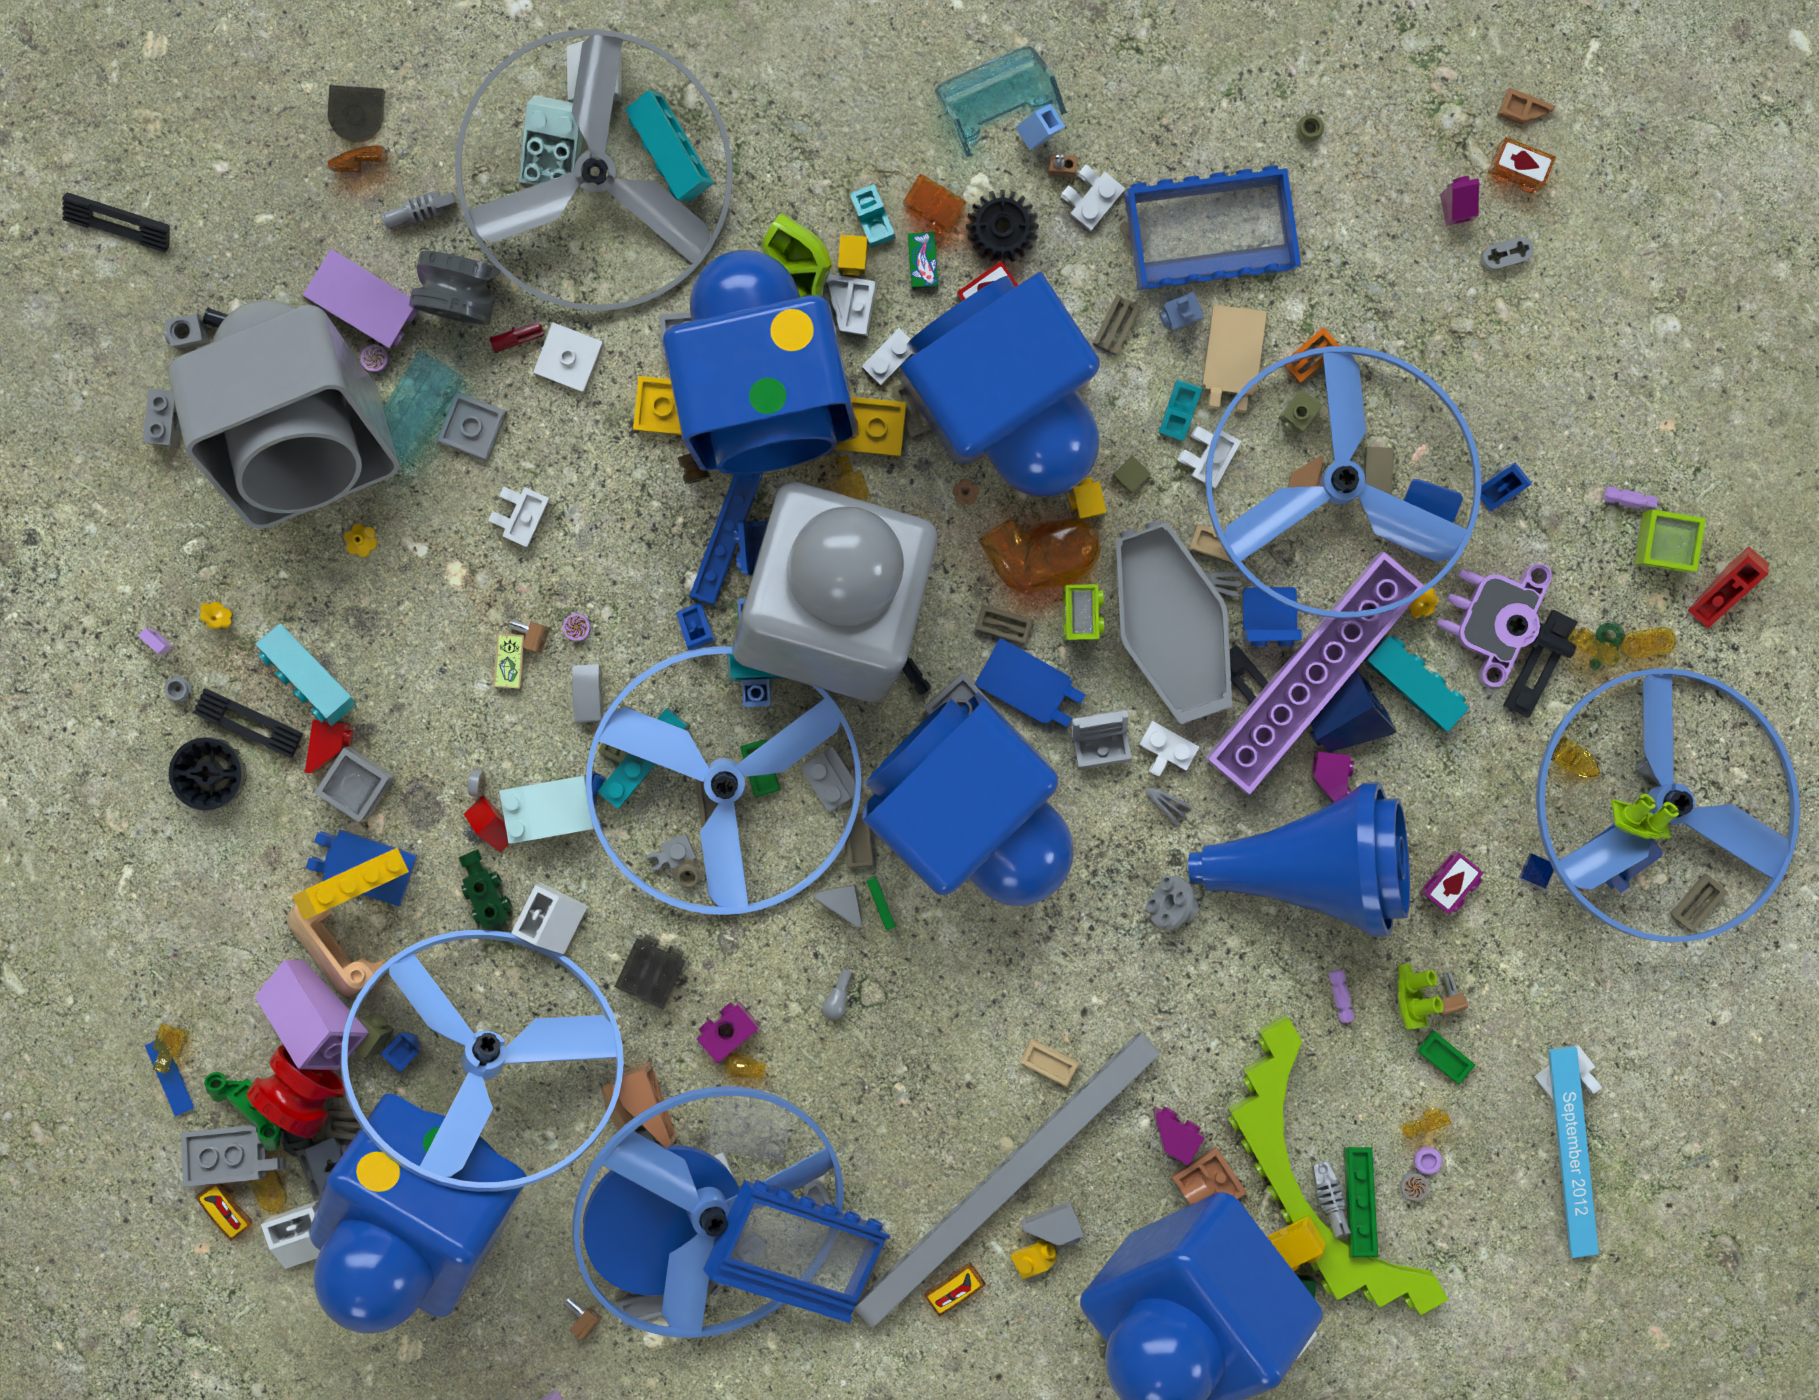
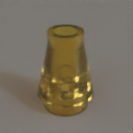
M736 1051L735 1053L728 1054L724 1073L730 1074L731 1078L762 1079L766 1063Z

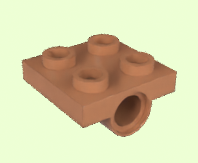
M1216 1146L1191 1162L1189 1166H1185L1172 1175V1178L1190 1205L1218 1192L1228 1193L1237 1199L1247 1193Z

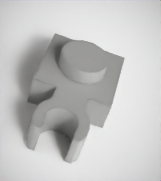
M687 833L662 843L663 852H652L646 856V859L655 856L659 860V864L652 867L651 870H658L665 862H669L672 869L683 864L685 859L697 858Z

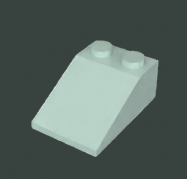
M586 775L499 791L509 844L595 829L587 803Z

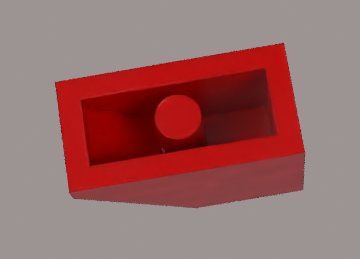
M318 719L312 720L304 773L318 772L336 759L343 748L351 746L353 740V730H350L351 724L336 722L331 726L326 720L322 723Z

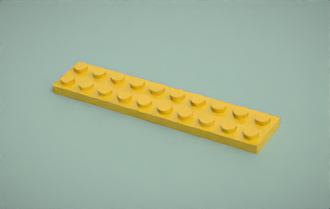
M638 376L633 424L634 431L682 435L670 379ZM851 397L859 435L853 439L837 443L834 450L901 457L906 402Z

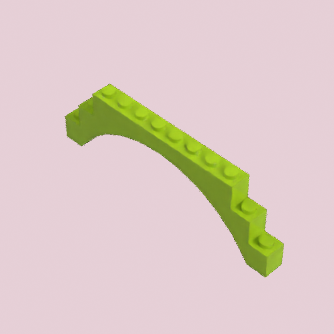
M1286 1015L1260 1028L1258 1032L1261 1037L1257 1040L1264 1053L1270 1052V1054L1243 1069L1246 1077L1242 1079L1250 1093L1253 1091L1256 1093L1229 1107L1231 1116L1228 1117V1120L1235 1132L1238 1130L1242 1132L1245 1139L1241 1143L1248 1155L1254 1153L1258 1161L1254 1166L1261 1178L1267 1176L1271 1183V1186L1267 1187L1274 1201L1280 1200L1285 1209L1280 1212L1287 1224L1290 1225L1310 1216L1324 1239L1326 1245L1323 1256L1319 1260L1310 1263L1315 1272L1320 1270L1324 1279L1320 1280L1326 1293L1328 1295L1333 1293L1336 1299L1340 1300L1361 1288L1369 1303L1374 1301L1379 1308L1403 1295L1409 1309L1415 1308L1420 1315L1448 1301V1297L1431 1270L1392 1264L1377 1257L1349 1258V1243L1342 1238L1334 1239L1333 1231L1315 1214L1303 1197L1290 1167L1284 1140L1283 1117L1288 1077L1303 1041L1290 1018Z

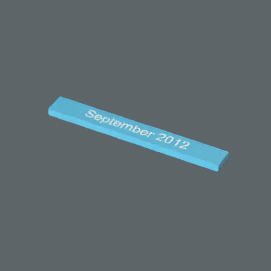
M1575 1046L1548 1049L1569 1254L1572 1258L1598 1255L1578 1051Z

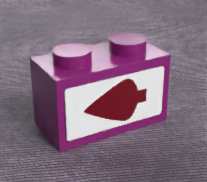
M1452 851L1419 892L1443 912L1450 915L1452 911L1456 913L1465 902L1463 898L1469 891L1473 892L1481 884L1482 879L1480 877L1484 872L1459 852Z

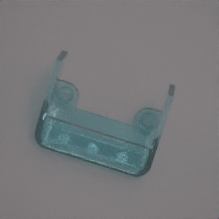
M1030 46L1018 48L944 81L935 89L937 99L954 138L966 157L972 155L968 144L974 142L981 133L979 125L1028 104L1031 109L1039 110L1049 104H1054L1061 115L1066 113L1055 75L1036 50Z

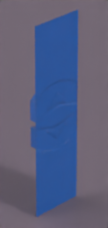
M162 1037L145 1045L175 1117L193 1109L194 1106L184 1085V1080L181 1073H179V1068L172 1057L165 1038Z

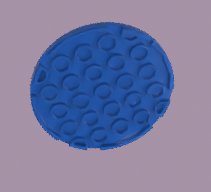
M682 1145L665 1147V1149L685 1159L696 1191L704 1187H714L723 1193L726 1200L738 1194L739 1187L732 1174L720 1160L711 1154L694 1147ZM612 1170L601 1179L593 1190L583 1216V1241L594 1268L606 1281L615 1287L640 1295H664L669 1253L680 1248L698 1234L693 1228L685 1209Z

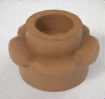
M963 479L959 484H955L952 493L959 505H972L977 501L979 488L975 483H971V480ZM967 490L968 495H964L963 491Z

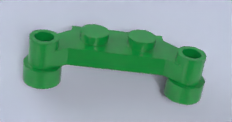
M210 1073L205 1078L204 1085L211 1099L215 1102L227 1100L257 1128L259 1141L263 1144L264 1148L268 1151L276 1150L280 1146V1128L263 1116L248 1100L246 1092L253 1083L248 1078L244 1081L226 1080L223 1073Z

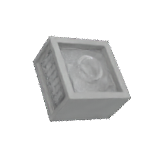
M345 747L314 793L361 823L368 820L396 776L356 749Z

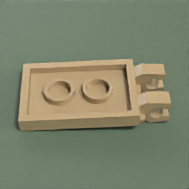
M1215 304L1212 306L1202 386H1205V389H1209L1207 408L1218 410L1222 391L1236 393L1237 395L1250 380L1259 374L1267 311ZM1257 384L1239 400L1233 412L1245 413L1247 411L1248 395H1253L1257 391Z

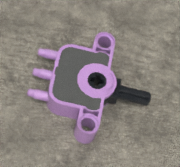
M1535 564L1526 568L1519 583L1497 574L1483 577L1471 571L1460 570L1458 576L1476 585L1469 600L1454 594H1450L1447 599L1448 602L1465 610L1459 624L1440 618L1436 625L1444 631L1456 635L1457 641L1465 649L1485 657L1478 673V678L1482 685L1491 688L1504 684L1521 647L1529 646L1536 648L1539 645L1567 658H1571L1574 655L1577 645L1545 631L1546 625L1539 622V617L1536 614L1551 582L1552 574L1549 567L1544 564ZM1534 569L1539 570L1543 575V580L1540 584L1534 583L1531 579V573ZM1518 620L1517 625L1520 627V630L1512 632L1513 627L1509 623ZM1490 668H1495L1499 673V678L1494 683L1490 682L1486 676Z

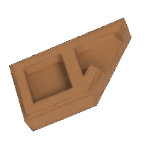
M1508 88L1497 115L1519 124H1525L1552 112L1555 109V105Z
M1319 456L1292 472L1287 488L1317 486L1324 457Z
M610 1083L601 1088L606 1111L613 1095L612 1084ZM617 1100L610 1118L617 1129L620 1130L633 1117L623 1107L621 1100Z

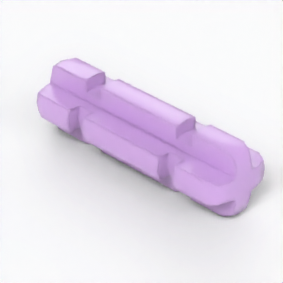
M1608 486L1604 491L1603 500L1605 502L1614 504L1617 501L1618 505L1635 509L1642 507L1643 511L1655 510L1658 505V498L1655 496L1646 495V497H1643L1644 494L1625 489L1618 491L1619 488Z
M1342 970L1332 971L1329 973V977L1334 985L1332 990L1336 1008L1339 1009V1021L1341 1023L1351 1022L1354 1020V1013L1350 1009L1352 1005L1348 987L1344 984L1346 981L1345 974Z

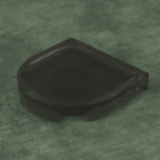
M329 85L328 121L335 133L342 139L354 143L364 142L374 137L380 130L383 122L385 90L382 88Z

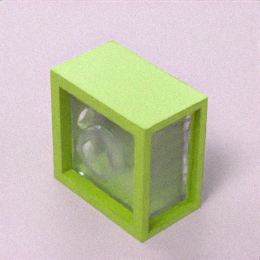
M1653 509L1643 511L1634 565L1683 573L1697 572L1706 518Z
M1098 584L1063 586V641L1100 639L1099 634H1104V617H1099V607L1104 605L1103 590H1098Z

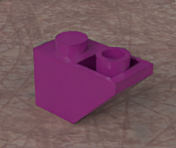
M1463 176L1453 179V183L1447 185V188L1440 194L1446 226L1473 221L1479 216V178L1470 180L1469 176Z
M1314 751L1311 778L1330 802L1333 803L1351 793V788L1347 787L1348 776L1352 777L1354 770V761L1350 760L1351 755Z
M1155 1106L1153 1113L1164 1151L1189 1166L1205 1138L1200 1132L1201 1127L1190 1120H1187L1186 1123L1176 1118L1178 1114L1166 1106L1163 1109Z

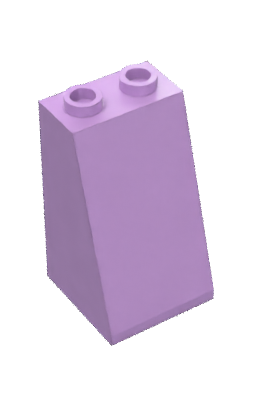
M332 249L328 252L303 294L304 297L388 348L392 344L398 345L405 333L401 330L405 321L411 323L418 310L409 306V296Z
M284 960L279 964L269 980L263 984L255 999L298 1069L338 1070L341 1067L343 1034L350 1010L305 961ZM356 1017L353 1020L349 1034L347 1059L369 1033Z

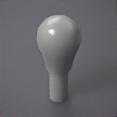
M843 968L836 988H833L822 1006L823 1014L829 1020L842 1018L846 1010V988L852 972Z

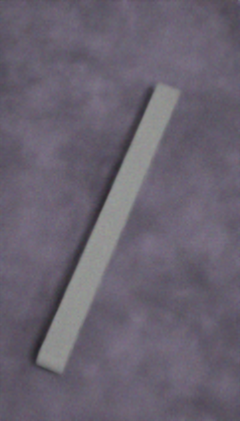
M1142 1032L1137 1033L869 1288L858 1299L854 1310L871 1328L878 1324L1159 1055L1160 1051Z

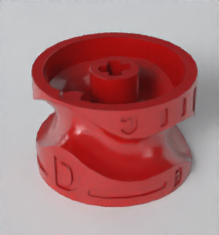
M281 1045L269 1059L270 1066L274 1071L273 1075L265 1079L257 1077L246 1092L247 1098L263 1116L277 1126L300 1137L313 1138L329 1117L325 1110L326 1099L331 1097L341 1098L345 1095L343 1081L332 1070L298 1069L285 1046Z

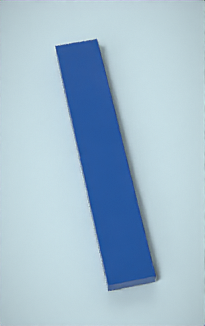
M764 472L733 475L689 597L714 606L716 605L738 545L735 541L734 528L738 527V520H747Z

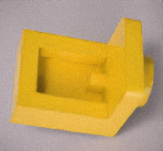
M1041 1238L1035 1244L1016 1250L1010 1255L1022 1279L1047 1271L1058 1259L1054 1246L1049 1241Z

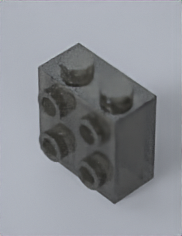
M645 934L643 937L639 935L614 987L660 1009H664L688 957L683 955V950L670 945L667 948L660 945V940L654 936Z

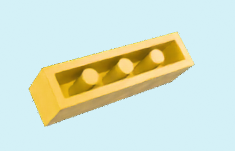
M397 847L307 888L292 897L305 921L409 871Z
M1310 1216L1267 1236L1293 1271L1297 1270L1302 1263L1307 1261L1308 1263H1313L1323 1256L1326 1245Z

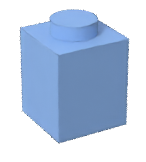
M1049 104L1033 112L1015 128L1028 149L1032 150L1050 140L1065 128V125L1052 104Z

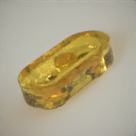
M1581 627L1580 630L1577 628L1572 630L1568 639L1574 645L1610 667L1616 666L1621 658L1617 654L1619 651L1617 647L1608 642L1603 644L1594 638L1596 635L1585 627Z
M1667 627L1629 632L1622 637L1620 650L1624 656L1631 659L1665 654L1672 651L1675 647L1676 636ZM1659 635L1663 638L1661 645L1656 643V638ZM1632 640L1637 643L1635 650H1631L1629 647Z
M268 1170L267 1176H263V1179L249 1181L258 1204L263 1210L274 1212L285 1204L287 1193L277 1170ZM270 1192L277 1194V1200L270 1198Z

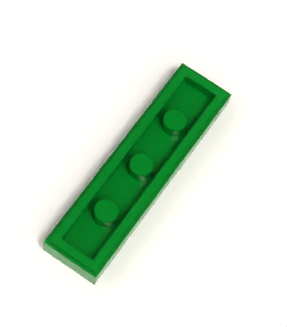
M1345 1147L1347 1223L1351 1234L1348 1235L1349 1258L1378 1257L1372 1147Z

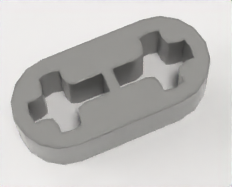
M1514 238L1487 247L1481 254V263L1487 270H1499L1525 262L1532 256L1534 248L1528 238ZM1518 243L1520 247L1526 248V252L1522 254L1523 257L1519 253L1510 254V251L1514 250ZM1491 251L1495 255L1504 253V257L1497 260V264L1492 260H1488V256L1492 253Z

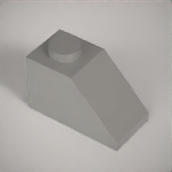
M1070 1200L1021 1220L1022 1228L1025 1232L1058 1246L1063 1244L1065 1246L1074 1245L1080 1241V1237L1084 1236Z

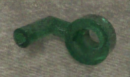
M1608 621L1598 627L1595 638L1599 648L1596 656L1589 663L1592 669H1599L1605 663L1610 649L1617 648L1623 642L1625 632L1617 622ZM1608 630L1615 632L1616 637L1614 639L1607 637L1606 632Z

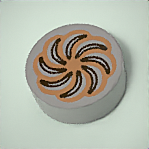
M471 771L468 779V793L470 796L481 797L483 795L486 782L484 771Z
M1410 1172L1401 1179L1400 1188L1408 1199L1417 1201L1427 1195L1429 1184L1420 1173Z

